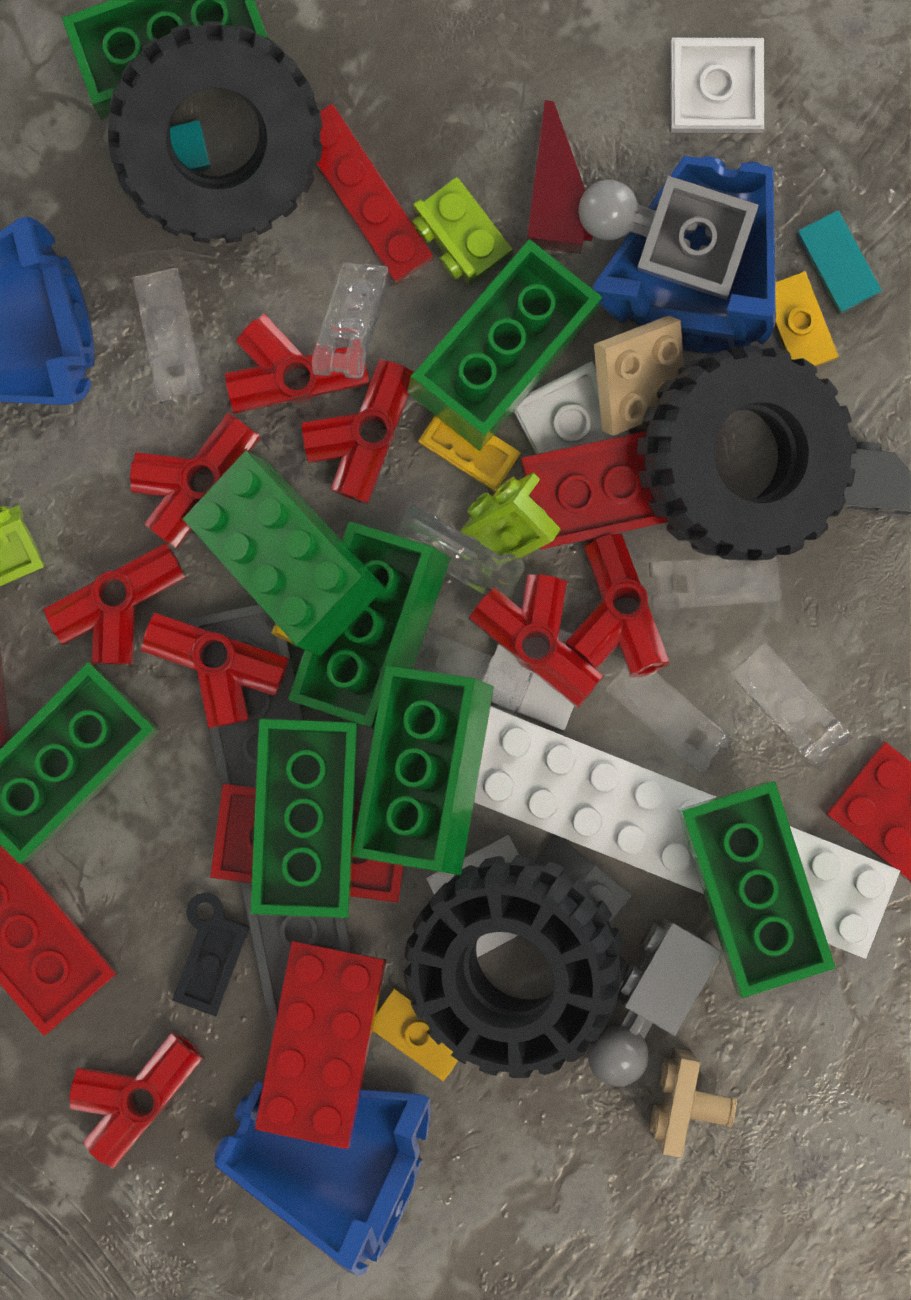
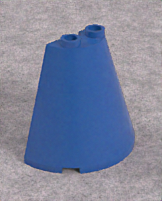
M684 156L670 175L671 177L759 205L728 299L724 300L639 272L637 267L647 237L631 232L595 281L593 290L602 296L600 305L620 323L626 322L627 318H629L639 326H642L668 315L681 320L683 350L710 354L750 346L755 341L764 344L771 336L776 322L773 167L765 166L758 162L741 163L738 169H727L724 162L716 157L704 156L698 158ZM665 184L648 208L657 210ZM697 227L694 234L686 233L684 239L690 241V249L699 250L701 245L709 246L711 240L705 238V229Z
M31 217L17 219L0 231V402L68 405L84 399L92 384L89 378H85L86 368L93 367L95 362L91 322L80 284L67 256L60 258V256L55 254L50 246L55 244V237L43 224Z
M256 1082L250 1096L245 1095L237 1107L235 1121L240 1123L237 1132L232 1137H224L217 1147L214 1157L216 1168L346 1272L356 1276L365 1274L369 1265L364 1264L367 1259L377 1262L390 1242L412 1194L423 1160L418 1158L420 1155L418 1138L426 1140L429 1133L431 1118L430 1097L422 1094L361 1090L350 1148L343 1149L254 1130L264 1084L263 1082Z

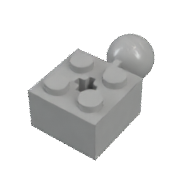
M668 176L657 210L638 205L633 191L622 182L601 180L592 184L583 193L578 213L584 229L595 238L616 240L625 236L628 232L647 237L637 267L639 272L727 300L759 205ZM697 227L704 228L705 238L711 240L709 246L701 245L699 250L690 249V241L684 239L686 233L694 234Z
M665 917L660 925L653 922L644 935L640 947L645 952L637 966L629 963L626 967L625 978L619 988L621 992L619 1000L628 1009L620 1025L604 1028L598 1039L592 1041L589 1046L588 1061L592 1072L599 1080L611 1086L630 1085L643 1075L649 1060L648 1047L644 1039L653 1024L676 1036L723 953L714 945Z

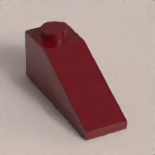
M545 100L527 241L529 239L532 240L543 250L581 254L583 241L592 242L593 236L582 226L578 213L580 199L586 190L555 102Z

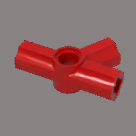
M266 314L251 322L235 340L258 367L225 374L228 395L234 415L289 402L304 403L316 396L370 384L361 344L304 356ZM294 369H304L310 374V380L305 388L293 390L285 385L287 374Z
M379 359L359 413L301 423L308 464L342 458L330 488L332 492L357 502L369 504L388 450L394 443L395 432L409 397L407 392L410 377L414 371L400 364ZM370 421H379L387 428L385 437L377 443H369L363 440L360 435L363 426Z
M228 412L193 459L135 452V457L131 464L130 492L164 497L144 524L162 539L179 549L192 531L183 518L210 490L208 489L202 493L194 490L193 478L195 474L200 470L210 469L214 476L213 486L245 451L251 453L262 437Z
M622 533L608 534L596 538L593 542L584 546V551L603 601L565 642V645L596 670L619 646L631 678L644 677L656 673L660 669L669 666L670 662L648 605L647 592L643 585L640 584ZM629 597L637 601L639 608L631 614H624L616 610L614 603L620 598Z
M166 542L115 571L102 573L91 584L44 608L43 611L51 629L62 645L93 630L92 663L134 665L136 606L187 578L178 559ZM116 581L122 582L126 588L124 601L120 605L109 606L104 599L106 587Z
M528 574L522 609L493 587L479 602L468 620L513 655L523 668L535 673L575 707L579 708L604 676L558 639L567 581L553 576ZM540 637L548 643L549 652L542 658L533 659L524 653L522 645L528 638Z
M153 613L148 623L141 652L197 670L208 728L249 721L243 686L276 697L289 661L288 657L158 613ZM222 642L227 649L226 661L220 667H208L203 658L205 648L210 643Z
M173 1031L136 1077L82 1067L77 1068L71 1084L70 1109L104 1115L83 1141L89 1153L99 1162L108 1165L112 1169L116 1168L154 1119L165 1110L171 1098L205 1058L198 1048L188 1039ZM136 1089H145L151 1093L154 1099V1107L151 1111H143L136 1106L133 1099Z

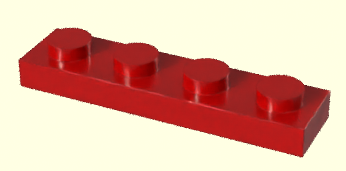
M332 103L320 111L322 120L320 142L323 146L320 162H316V165L396 285L434 260V256Z

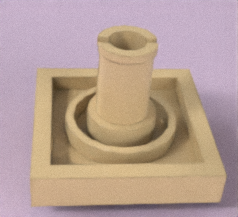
M668 315L594 344L602 431L614 436L643 424L642 421L649 406H656L660 400L656 394L658 389L666 380L674 379L678 376V369L684 366L681 320Z
M673 1048L671 1059L663 1058L658 1085L663 1086L664 1097L662 1105L654 1104L649 1131L653 1133V1139L656 1140L664 1155L682 1158L690 1119L732 1128L736 1114L737 1098L695 1091L701 1062L692 1051Z

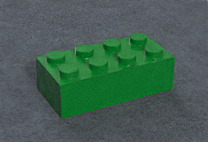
M109 0L62 17L92 105L100 119L109 117L110 101L114 88H117L122 77V71L129 61L134 60L143 51V46L155 37L160 39L172 33L171 29L185 24H187V27L203 25V21H219L221 25L234 27L236 24L252 29L254 33L264 38L268 37L255 0Z
M529 239L411 375L407 393L480 451L593 319L602 296Z
M245 451L183 518L188 526L297 647L319 656L332 645L385 588L271 464L248 451Z
M349 521L342 542L385 588L321 656L304 650L288 700L374 729L385 666L414 668L451 557L432 546Z
M87 662L0 749V845L19 864L30 862L161 731L96 664Z
M385 666L352 857L461 876L494 690L493 685L476 678Z
M259 719L250 914L348 918L350 916L358 740L357 723Z
M762 782L678 809L677 812L736 994L741 998H746L836 969L776 782Z

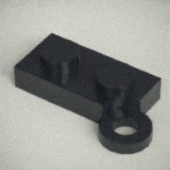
M205 892L194 896L187 905L186 914L188 921L198 929L172 1001L216 1017L224 1000L250 926L225 918L224 906L219 897ZM206 902L213 906L214 915L210 920H202L198 917L196 911L199 904Z

